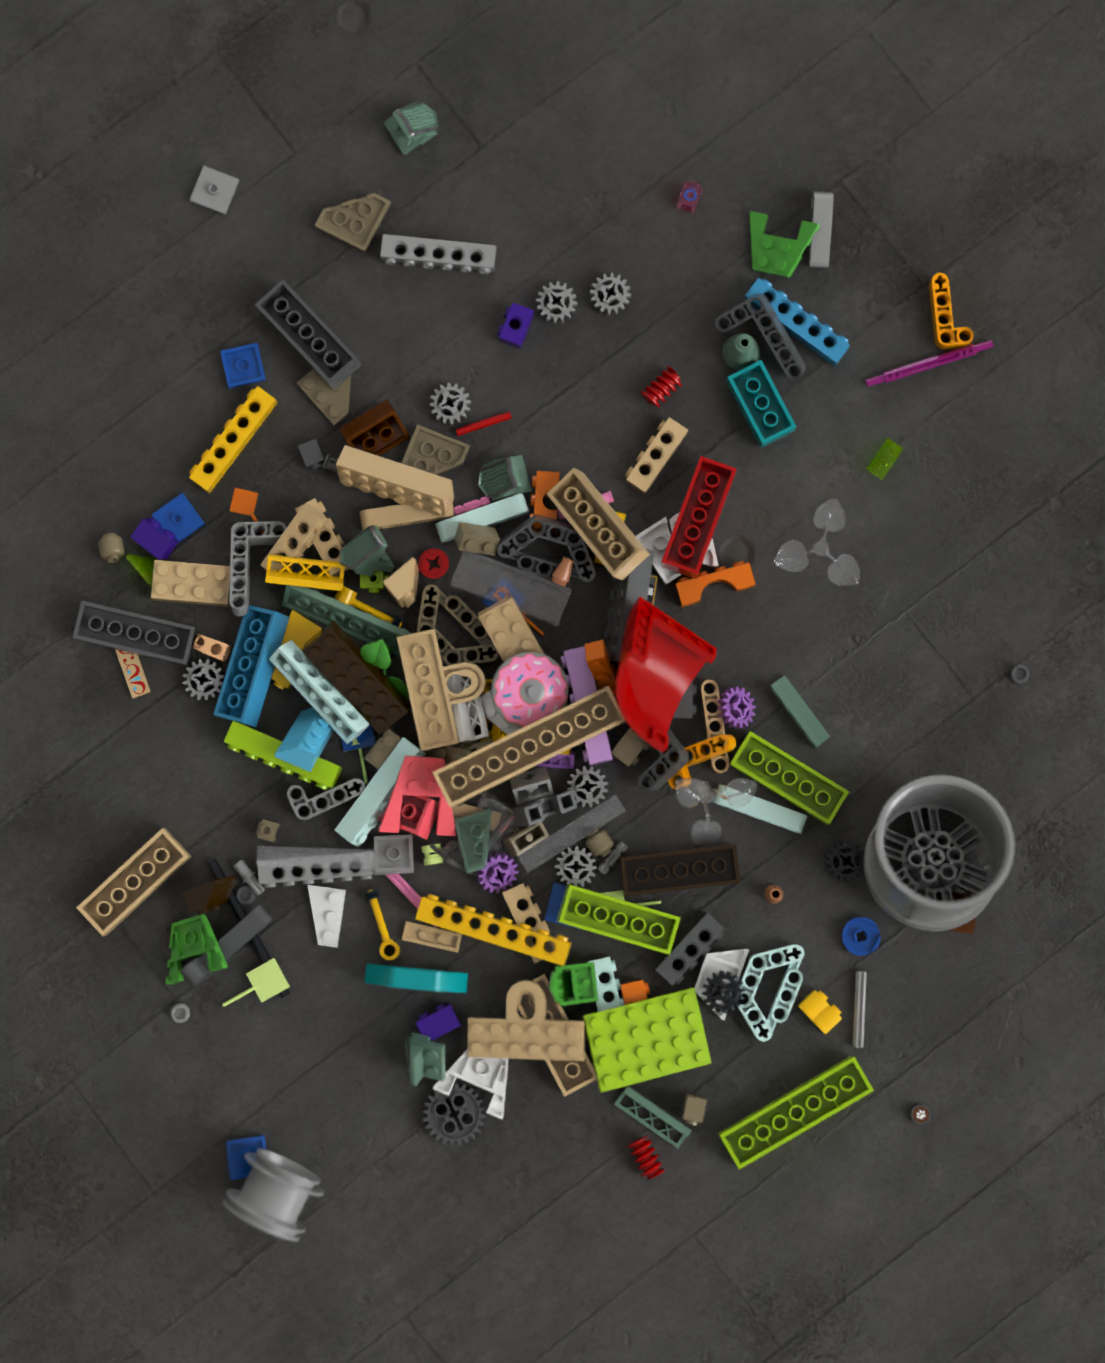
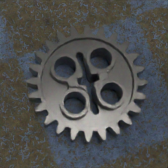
M457 1082L449 1096L433 1090L436 1096H428L431 1103H425L424 1105L429 1110L423 1111L424 1114L428 1115L423 1121L430 1123L425 1128L433 1129L430 1136L437 1134L436 1141L443 1138V1145L448 1140L451 1146H453L454 1141H457L458 1145L461 1146V1140L463 1139L468 1144L469 1136L475 1139L473 1133L481 1132L477 1127L484 1126L480 1119L486 1118L485 1115L481 1114L486 1109L479 1106L483 1100H476L479 1094L472 1095L473 1088L466 1091V1084L459 1088ZM456 1096L464 1098L465 1103L463 1106L457 1107L454 1105L453 1100ZM447 1098L450 1099L454 1110L460 1112L458 1119L463 1127L461 1131L455 1119L449 1117L451 1110L446 1102ZM440 1104L447 1107V1112L444 1115L436 1113V1107ZM464 1114L472 1115L473 1121L471 1124L466 1125L462 1122ZM447 1122L454 1123V1132L447 1133L444 1130V1125Z

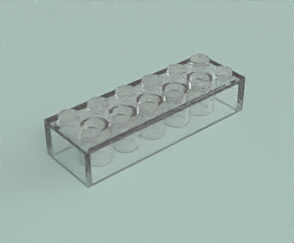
M467 551L462 552L450 584L452 588L492 603H497L512 594L522 614L556 627L560 624L572 589L561 586L483 555Z

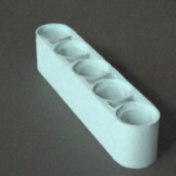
M522 493L440 521L435 526L443 543L454 539L459 522L490 527L522 516L530 511Z
M721 784L718 785L713 799L715 804L798 834L802 833L807 819L805 814Z

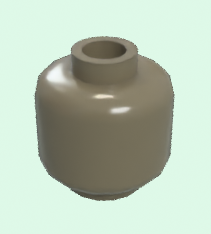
M104 534L98 541L99 554L103 560L115 563L124 555L123 540L117 534Z
M598 828L586 836L585 845L592 853V856L597 857L600 855L603 858L612 852L610 848L614 845V842L606 830Z

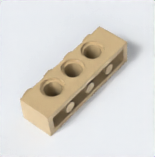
M670 417L667 421L663 420L657 428L659 430L657 436L652 435L646 444L649 446L646 452L641 451L636 459L638 461L637 465L634 468L631 466L625 475L628 477L626 483L643 495L646 494L688 432V429ZM667 435L671 438V442L664 444L661 441V437ZM658 451L661 457L656 460L652 459L650 453ZM646 466L649 468L650 473L642 475L639 469Z
M315 498L303 504H311L323 515L326 511L322 502H317ZM303 505L295 508L297 513ZM328 518L324 523V529L314 537V545L323 561L340 562V554L335 559L330 558L329 554L333 549H337L340 552L344 542L339 534L335 536L332 530L335 526L331 518ZM305 524L304 527L308 532V525ZM323 533L331 535L327 542L320 540ZM332 567L328 571L331 576H337L340 574L341 568Z
M311 504L303 505L268 554L278 556L285 554L287 557L303 558V552L314 543V537L324 529V523L328 518ZM305 524L308 525V532H307V533H306L305 530H304V525H305ZM294 539L297 540V547L293 544ZM268 555L261 563V566L266 570ZM271 560V569L279 570L284 567L280 561ZM293 563L291 566H289V568H290L292 571H293L292 568H293V566H294L296 563Z
M522 883L502 893L517 925L520 926V923L525 924V920L528 917H534L536 919V926L531 928L532 930L538 931L543 929L549 931L545 920L541 922L538 914H541L537 903L533 904L530 899L533 894L529 885L525 886ZM520 899L527 900L528 908L526 910L518 909L517 902ZM527 936L526 942L528 945H535L533 942L534 936ZM547 941L545 949L549 952L554 951V943ZM531 956L532 959H533V961H534V963H537V962L543 960V959H539V958H536V957Z

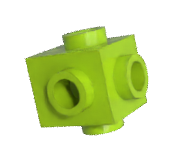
M375 570L372 576L360 574V588L368 589L369 593H380V590H385L383 582L388 578V574ZM376 576L377 580L372 582V578Z

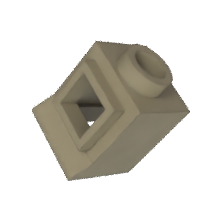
M262 819V822L259 821L257 828V838L276 843V832L281 824Z

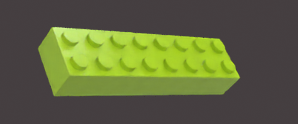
M851 1055L718 1134L738 1169H741L874 1090L857 1060Z

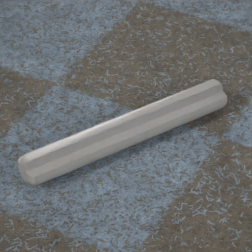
M856 971L853 1023V1047L863 1048L867 978L865 971Z

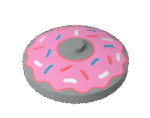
M537 652L515 654L499 666L493 677L491 685L492 702L503 720L512 726L522 729L565 707L568 699L566 675L556 661L544 654Z

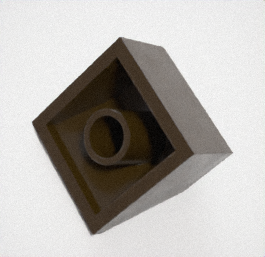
M235 875L214 880L184 891L183 894L190 914L198 912L199 915L221 909L220 905L228 902L236 880Z

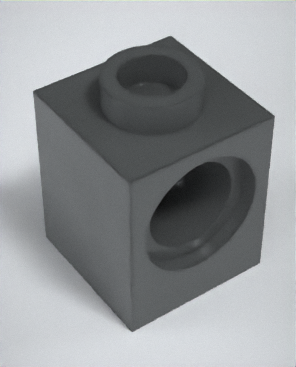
M314 439L298 445L307 469H312V471L320 469L324 458L317 440Z

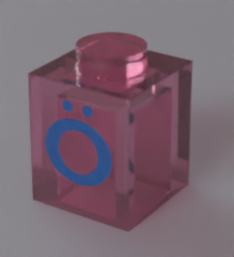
M690 181V183L685 182L677 207L695 213L703 192V188L700 187L701 185Z

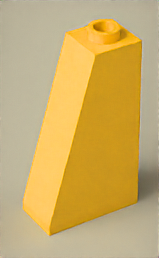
M292 610L281 646L292 640L302 651L305 643L322 628ZM275 666L271 677L275 681L273 685L281 690L284 688L289 690L292 684Z

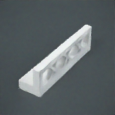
M458 674L452 675L447 682L449 690L453 693H461L471 685L469 677L466 681ZM480 696L471 701L452 705L459 742L472 743L489 737ZM473 705L477 709L475 718L470 713ZM478 724L481 727L482 734L475 736L474 729Z

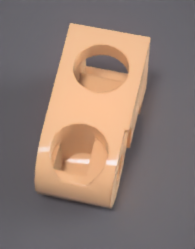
M197 634L192 646L193 649L225 663L232 650V646L201 634Z

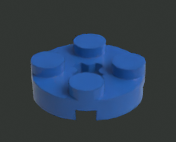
M866 917L851 919L844 925L841 933V940L845 948L850 953L859 956L874 952L881 940L877 924ZM864 931L866 939L860 942L857 941L856 933Z

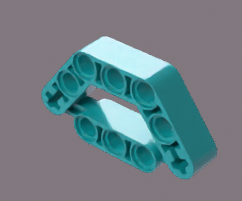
M366 963L364 983L426 991L467 993L468 973Z

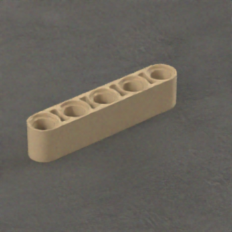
M453 502L446 517L441 515L435 516L423 509L417 510L408 504L360 511L362 531L370 525H375L378 529L444 520L455 516Z
M706 680L701 684L700 695L706 736L709 739L725 734L723 717H719L722 713L721 710L717 709L715 713H710L707 710L708 703H714L717 707H720L721 704L718 702L720 696L717 683L713 680ZM706 684H711L714 687L712 694H707L704 691ZM717 722L720 726L719 731H711L709 728L710 723ZM728 752L710 759L711 768L715 773L722 774L728 770ZM717 760L725 762L723 770H718L715 767Z

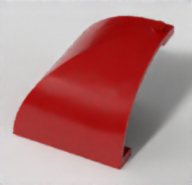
M639 596L629 612L625 625L616 679V698L619 709L632 730L653 748L664 752L668 748L669 736L667 734L669 726L683 695L706 662L711 664L716 659L717 648Z

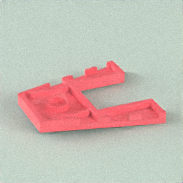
M404 756L395 787L390 795L391 798L385 809L381 826H379V832L399 833L402 795L439 797L436 835L456 836L452 807H449L433 775V772L445 767L444 758Z

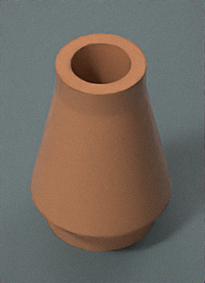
M563 557L551 575L553 576L551 581L565 587L569 583L574 560Z
M770 885L766 888L764 897L767 902L777 904L783 899V890L778 885ZM773 891H777V898L772 896Z

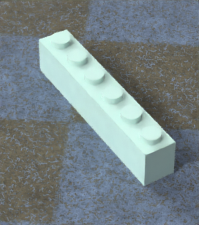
M403 737L338 824L335 831L357 847L362 844L370 830L378 824V819L388 806L404 756L425 757L427 753L421 751L414 743Z

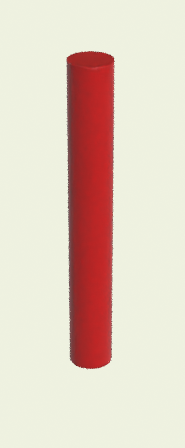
M510 411L457 428L456 432L460 436L511 419L512 416Z

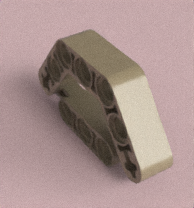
M429 584L424 588L417 633L421 632L423 627H429L431 630L435 629L437 640H442L445 643L444 648L440 650L442 661L447 666L464 662H471L475 665L496 662L499 658V653L494 644L487 638V631L482 637L475 635L476 628H484L479 617L459 597L455 595L447 597L433 584ZM431 589H434V592L437 594L433 595L432 603H436V605L429 603L430 597L427 592H431ZM451 600H456L459 603L458 607L454 610L448 607V603ZM439 603L480 646L455 649L436 629ZM432 608L434 615L432 617H425L424 610ZM470 614L472 616L471 622H462V616ZM488 649L496 652L493 658H489V655H484V660H480L479 650H482V654L488 653ZM468 652H476L477 658L474 661H469L466 658ZM450 654L458 656L456 663L451 664L447 661Z

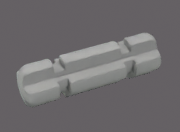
M620 841L616 845V849H613L604 859L605 862L597 867L598 871L606 875L610 870L609 868L613 867L621 858V854L628 850V846Z

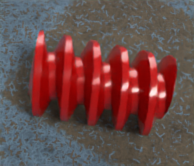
M667 366L668 372L664 370L661 372L662 377H656L657 382L651 381V387H645L646 393L640 392L648 403L658 408L660 407L659 400L665 402L664 395L671 397L669 390L677 391L674 385L682 386L679 375L670 366Z
M649 1135L633 1141L628 1146V1148L635 1149L631 1156H638L634 1163H641L637 1169L644 1170L640 1176L647 1177V1180L665 1172L664 1168H659L662 1164L661 1161H655L658 1158V1154H652L655 1148L648 1147L652 1143L651 1140H645Z

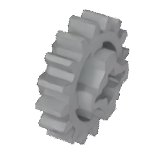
M611 273L610 277L603 274L602 280L597 277L596 281L598 284L592 283V288L595 290H590V295L594 296L591 298V302H596L594 305L595 309L601 308L600 313L607 310L608 315L611 314V311L618 314L619 308L624 311L625 307L623 304L629 305V301L626 298H631V293H627L630 290V286H625L627 283L626 279L620 281L621 275L614 278L613 273ZM619 286L623 291V295L618 291ZM614 288V294L607 300V293H610ZM598 293L602 295L603 302L599 300Z
M557 281L556 286H553L552 282H549V288L543 286L544 292H538L540 298L536 299V303L541 305L537 306V311L542 310L541 317L546 315L547 322L550 319H554V324H556L557 319H560L563 323L564 317L570 319V312L575 313V309L572 306H577V302L573 301L576 299V294L571 295L573 289L569 288L567 290L566 283L560 286L559 281ZM545 297H547V299L549 300V303L546 305V307L544 306ZM567 299H569V307H568V308H566V305L564 304V302H565ZM553 300H560V305H553Z
M448 383L446 388L440 385V391L434 390L436 396L430 397L434 401L430 403V407L435 408L431 411L433 415L438 414L436 420L443 418V424H446L447 420H449L451 425H453L454 420H457L458 423L461 422V416L466 419L465 411L470 412V408L467 405L471 404V400H466L469 397V393L463 394L464 387L459 390L458 384L451 387V384ZM449 392H455L458 395L454 396L449 394ZM443 396L442 403L438 405L439 398ZM448 400H450L451 402H454V403H453V404H454L453 407H450V406L447 404V401H448ZM463 402V407L461 411L458 412V406ZM448 412L451 413L452 416H447L443 413Z
M199 659V664L192 662V668L186 667L189 673L183 674L187 678V681H184L183 684L188 685L185 691H192L190 696L195 697L197 695V700L200 701L202 697L209 701L210 695L216 698L215 692L220 693L219 686L223 684L221 679L225 678L224 675L219 674L222 668L216 669L217 663L215 662L210 665L209 659L205 663H203L202 659ZM202 668L199 673L193 674L197 669ZM210 669L214 671L216 679L211 677ZM205 675V677L212 682H204V684L202 685V682H200L196 678L200 679L203 678ZM191 681L196 682L197 691L193 688ZM214 686L212 690L206 692L207 688Z
M583 766V771L581 772L579 769H576L577 775L571 774L570 777L573 780L567 781V784L571 785V788L567 790H573L576 804L582 802V807L588 803L591 808L593 802L599 805L598 799L604 800L605 797L602 794L603 792H608L604 788V786L608 785V782H603L606 776L599 775L600 769L594 772L593 766L589 770ZM589 774L597 777L599 781L594 782L591 780ZM582 775V782L579 785H575L577 778ZM586 781H588L590 785H597L590 788V792H587V790L583 788L579 789L580 787L585 785ZM600 788L599 794L593 798L592 793L594 790ZM576 792L585 794L586 799L580 798Z
M578 846L575 847V851H572L569 847L567 854L562 851L563 858L557 857L560 865H555V868L560 869L556 875H562L560 881L566 880L567 884L573 883L574 886L580 883L582 887H584V881L590 883L589 877H595L592 870L597 869L596 866H592V863L596 861V859H590L592 853L585 854L586 848L579 851ZM573 855V860L570 863H564L568 856ZM580 855L584 856L589 864H583L580 860ZM578 862V865L586 868H581L578 870V873H574V869L567 868V866ZM563 870H568L572 874V879L568 878ZM583 871H588L587 875L579 880V875Z

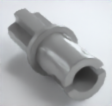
M240 860L233 866L243 879L242 882L247 883L257 896L264 892V887L259 884L255 877L256 873L249 869L244 860Z

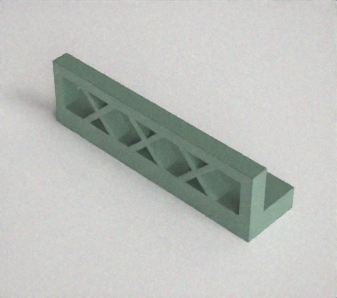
M785 675L769 686L770 690L814 749L830 738V735Z
M630 1086L624 1088L614 1103L615 1106L677 1149L692 1131ZM625 1094L633 1099L634 1106L626 1108L620 1104ZM645 1107L648 1109L650 1117L640 1118L637 1108ZM630 1109H635V1114ZM661 1118L665 1121L666 1128L657 1130L654 1127L653 1119ZM676 1129L682 1133L677 1143L670 1139L669 1130Z

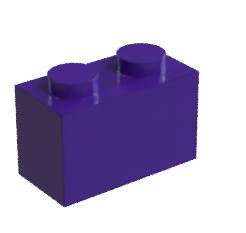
M154 518L142 519L130 537L159 560L167 559L179 542L173 532L163 529L160 526V522Z
M446 1003L435 1007L436 1012L430 1015L426 1012L418 1016L419 1021L416 1022V1025L422 1035L430 1036V1041L461 1025L451 1004L446 1005Z

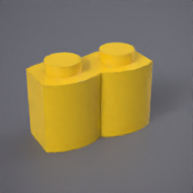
M813 990L797 1006L826 1035L842 1019L840 1017L842 1012L834 1004L830 1006L826 1002L828 997L821 990L819 992Z

